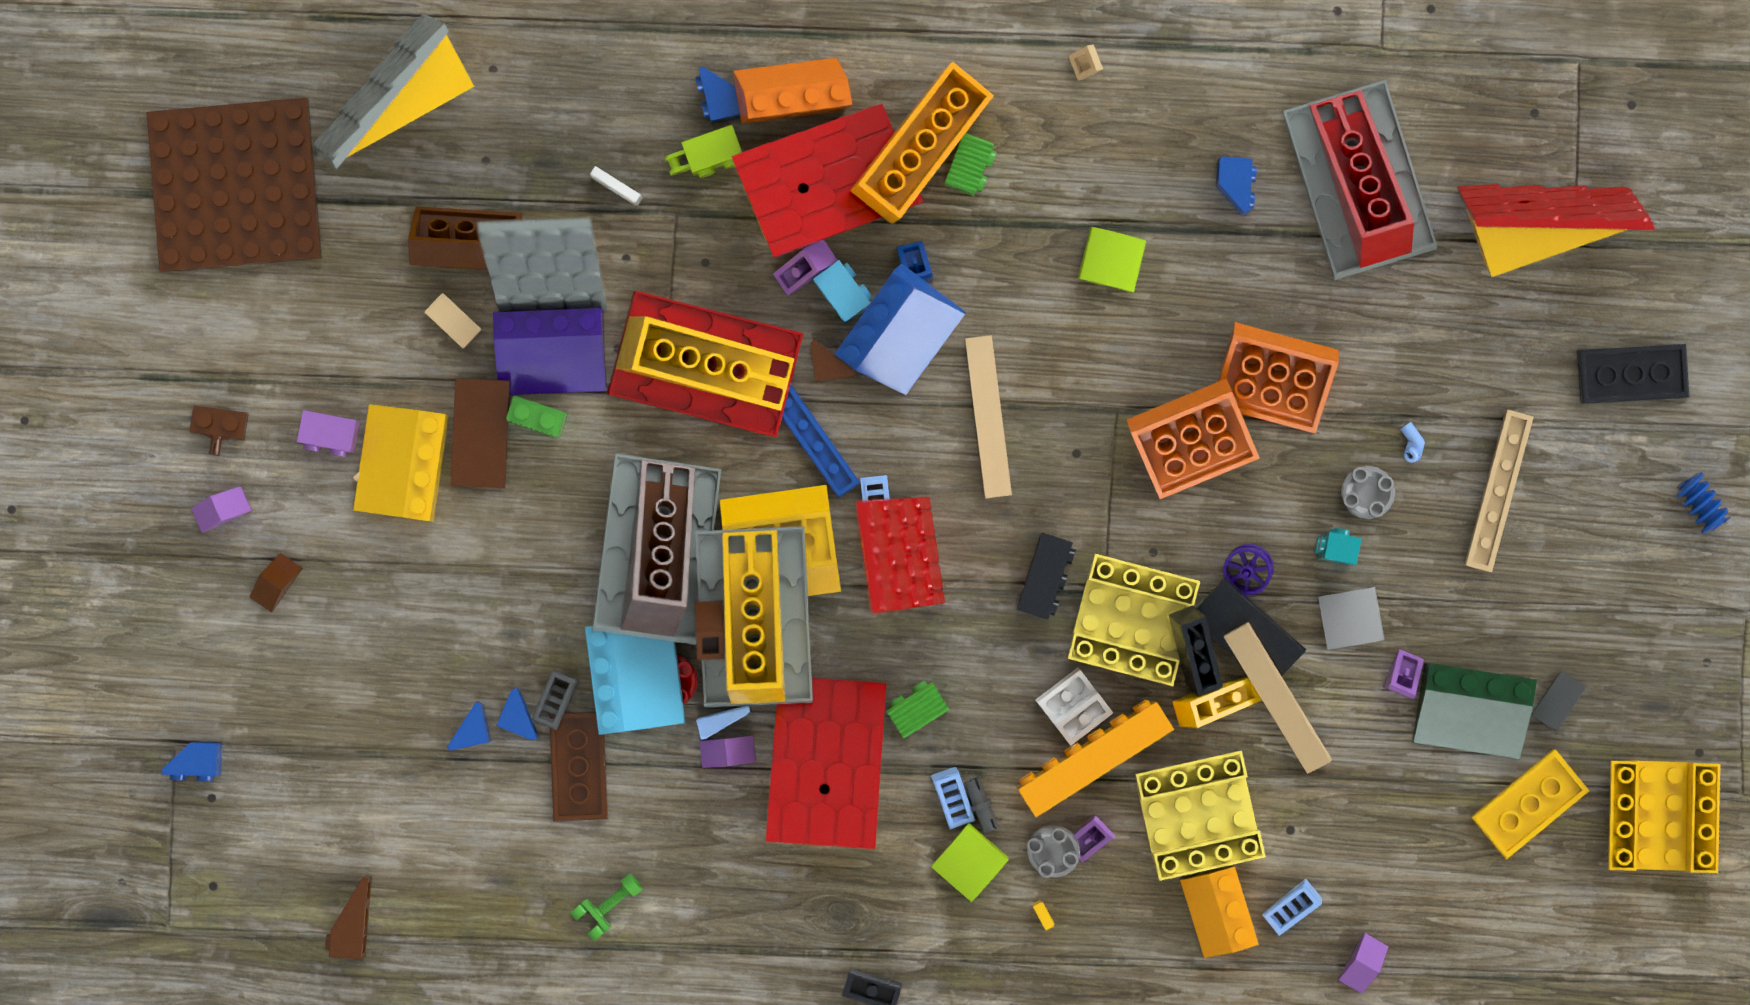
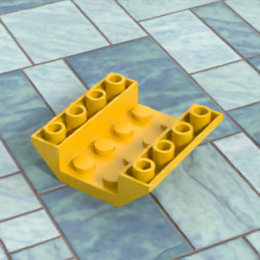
M827 485L720 500L723 530L804 526L808 596L841 592Z
M1637 760L1610 761L1608 870L1637 871V869L1718 873L1720 764Z

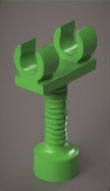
M630 873L621 879V888L598 907H595L587 898L570 912L576 921L587 911L597 920L599 924L587 933L593 941L611 927L603 917L604 914L608 913L614 905L616 906L627 895L635 897L643 890L640 883Z

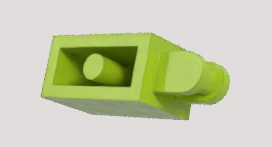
M729 125L681 142L684 150L664 157L665 162H669L671 168L669 171L670 176L691 170L693 176L699 175L700 178H704L714 174V169L722 166L725 169L735 167L731 156L742 153L733 125ZM686 156L689 164L681 166L679 158Z

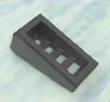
M552 670L531 720L557 730L580 680L560 671ZM559 680L569 686L567 689L555 685V683ZM552 690L563 694V700L550 695ZM547 700L559 704V710L546 705ZM545 710L556 715L555 719L553 720L541 715L542 711Z

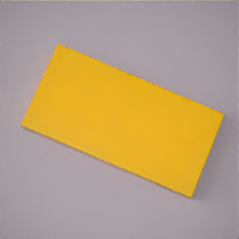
M1552 749L1472 815L1471 818L1501 855L1508 859L1590 790L1557 750Z

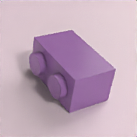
M303 410L297 442L304 444L303 449L320 452V447L331 449L330 454L346 457L347 452H355L360 422Z

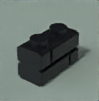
M850 967L842 996L869 1005H897L902 983L869 972L863 973L859 969Z

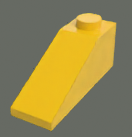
M1247 676L1223 683L1222 688L1200 697L1193 692L1172 702L1179 727L1198 728L1260 702V695Z

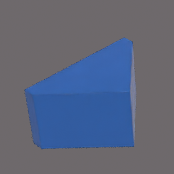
M923 241L897 247L900 264H903L925 282L933 281V274Z
M520 688L511 690L496 726L529 740L539 738L533 720H531V715Z
M478 701L474 704L447 746L449 750L452 751L492 741L483 703Z

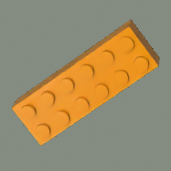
M952 61L941 71L850 191L889 223H895L910 207L994 95Z
M1146 699L1132 707L1135 711L1127 717L1125 714L1117 716L1110 721L1111 727L1105 731L1099 728L1087 736L1089 741L1080 746V744L1075 743L1064 750L1066 755L1061 759L1057 760L1053 757L1041 765L1043 770L1034 775L1031 771L1018 780L1020 785L1016 788L1035 817L1041 815L1173 731L1174 728L1156 701L1149 702Z

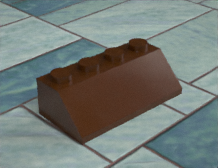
M416 206L408 237L409 265L488 270L480 242L478 222L523 221V213Z

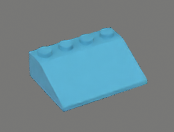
M592 626L585 627L599 735L686 723L675 642L636 637L634 635L592 631Z

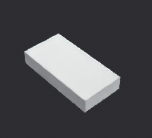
M595 166L590 173L593 180L633 205L638 206L642 200L641 194Z

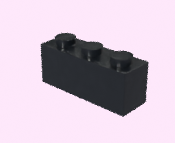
M1043 532L1040 534L1016 610L1047 620L1050 615L1055 616L1059 605V600L1055 599L1058 589H1064L1068 576L1063 574L1066 563L1072 564L1076 549L1072 548L1073 542Z
M1193 605L1169 614L1186 685L1198 697L1222 688L1223 685L1206 616Z

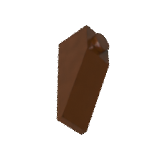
M366 875L362 877L332 927L331 934L327 933L325 949L329 950V957L363 959L366 957L372 876Z

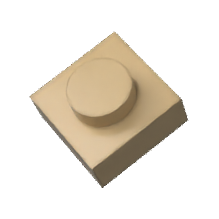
M1094 44L1085 46L1068 56L1077 80L1086 79L1103 70Z

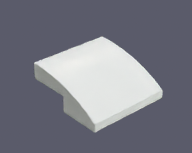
M1078 667L1036 699V702L1070 746L1113 714L1112 710Z

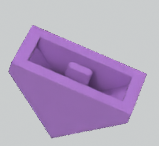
M241 486L212 495L191 508L202 533L252 511Z
M1399 649L1383 688L1406 698L1414 699L1424 659Z
M753 735L699 741L702 768L756 762Z
M1094 814L1073 833L1078 840L1081 850L1079 860L1083 863L1115 837Z
M1364 933L1338 980L1363 993L1380 973L1388 946Z

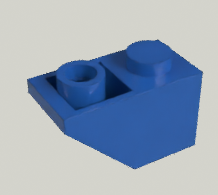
M704 67L699 68L700 76L695 78L699 93L704 92L706 102L701 103L705 119L710 118L712 124L740 118L735 86Z
M1220 157L1217 161L1216 188L1240 215L1246 216L1250 209H1254L1255 193H1251V182L1256 181L1257 167L1252 166L1253 159Z
M189 743L162 769V775H170V780H186V775L197 776V781H213V776L221 775L222 743Z

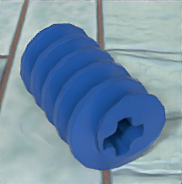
M1699 472L1677 486L1681 490L1676 496L1677 498L1687 497L1682 505L1683 507L1693 506L1688 513L1690 516L1699 514L1695 524L1705 523L1704 528L1701 530L1703 534L1716 529L1729 520L1731 516L1724 518L1728 513V509H1718L1722 504V500H1712L1716 495V491H1706L1710 483L1709 481L1700 482L1704 474Z

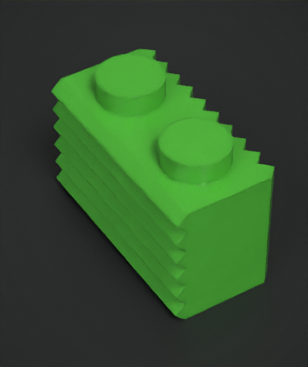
M965 133L947 175L945 186L971 196H975L976 191L982 192L987 177L983 176L985 167L992 166L997 153L992 150L994 144Z
M514 396L506 419L511 424L513 423L558 439L561 437L568 414Z
M924 680L911 689L913 694L904 699L900 695L888 703L891 708L886 711L903 738L949 711L948 706L933 682L927 685Z

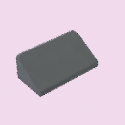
M1561 671L1531 713V716L1551 730L1557 731L1587 687Z

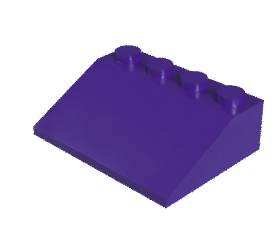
M601 308L493 312L497 380H510V395L607 391L604 313Z

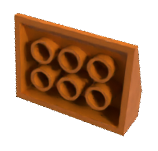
M1235 322L1218 382L1227 378L1241 414L1316 434L1339 363V350Z
M1227 378L1127 419L1130 432L1159 499L1260 459Z

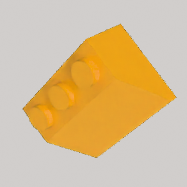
M1234 865L1220 867L1180 880L1204 958L1234 953L1259 945Z

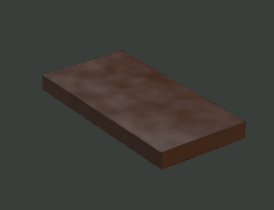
M455 378L451 485L489 488L506 487L508 421L506 417L509 411L510 380Z
M596 711L566 712L558 729L550 728L553 822L608 819L605 734L599 735ZM549 713V718L554 720L556 715Z

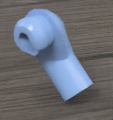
M1410 422L1400 430L1408 440L1404 458L1407 462L1413 463L1419 461L1422 457L1425 441L1412 422Z

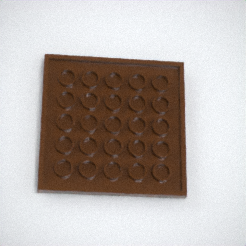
M308 98L146 112L160 272L322 258Z

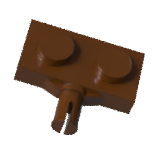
M194 405L189 432L211 438L208 454L220 456L222 440H245L249 414Z

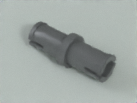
M975 777L970 779L969 782H964L973 804L971 809L973 812H976L983 833L999 828V824H997L990 806L992 805L991 798H987L981 778Z

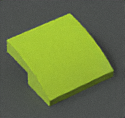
M1090 227L1078 279L1134 293L1146 240L1101 228Z
M968 823L931 867L972 902L1010 858Z

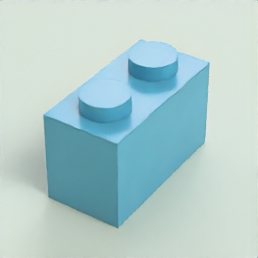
M838 260L816 276L813 282L846 325L868 308L871 303L869 299L872 295L863 284L858 286L854 281L853 277L856 274L848 263L843 265Z

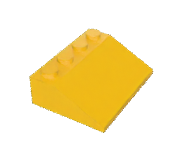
M369 404L353 511L434 522L449 416L442 413Z

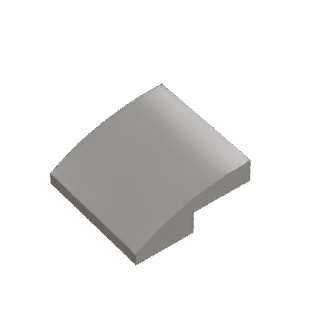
M1375 587L1318 597L1327 650L1385 640Z

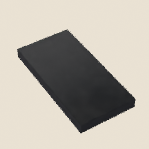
M1686 344L1577 351L1580 404L1690 397Z
M1226 577L1197 607L1206 616L1210 636L1236 660L1238 659L1225 640L1224 635L1249 622L1281 676L1306 651V648Z

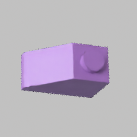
M822 240L804 248L773 273L787 296L811 282L838 260L826 242Z

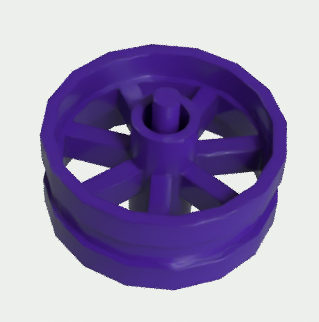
M1243 544L1234 548L1223 566V578L1226 577L1245 595H1255L1262 592L1269 584L1274 572L1273 560L1270 554L1255 544ZM1244 552L1254 553L1255 556L1252 560H1247ZM1239 553L1243 565L1231 561L1232 557ZM1259 556L1265 561L1266 565L1257 566L1256 560ZM1229 566L1239 569L1240 572L1231 576ZM1268 571L1266 580L1264 581L1256 572ZM1240 577L1245 579V586L1238 584L1236 580ZM1250 579H1255L1260 585L1250 587Z

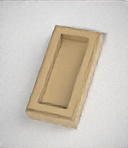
M444 293L424 312L463 349L482 331Z

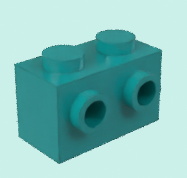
M1340 528L1330 529V532L1322 533L1321 538L1317 537L1314 553H1318L1317 560L1347 566L1357 565L1362 538L1349 536V530Z

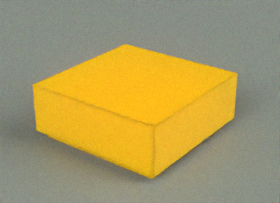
M1040 900L1033 903L1032 906L1045 930L1054 927V922L1044 903Z

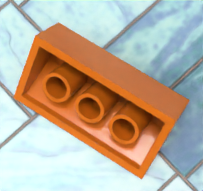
M837 58L733 71L742 125L841 112L852 105L848 78Z

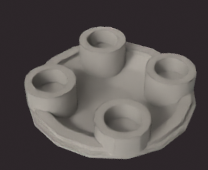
M1358 467L1347 475L1342 484L1341 495L1343 503L1350 513L1359 518L1373 519L1380 517L1390 509L1394 502V481L1385 471L1378 467Z
M1043 826L1033 833L1027 843L1029 861L1044 878L1065 876L1073 871L1079 862L1081 850L1078 840L1071 831L1063 826Z

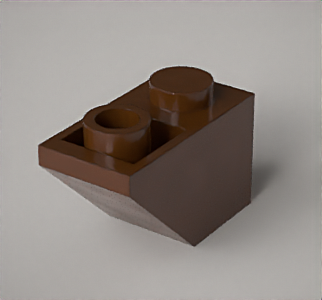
M695 601L697 660L725 659L722 601Z

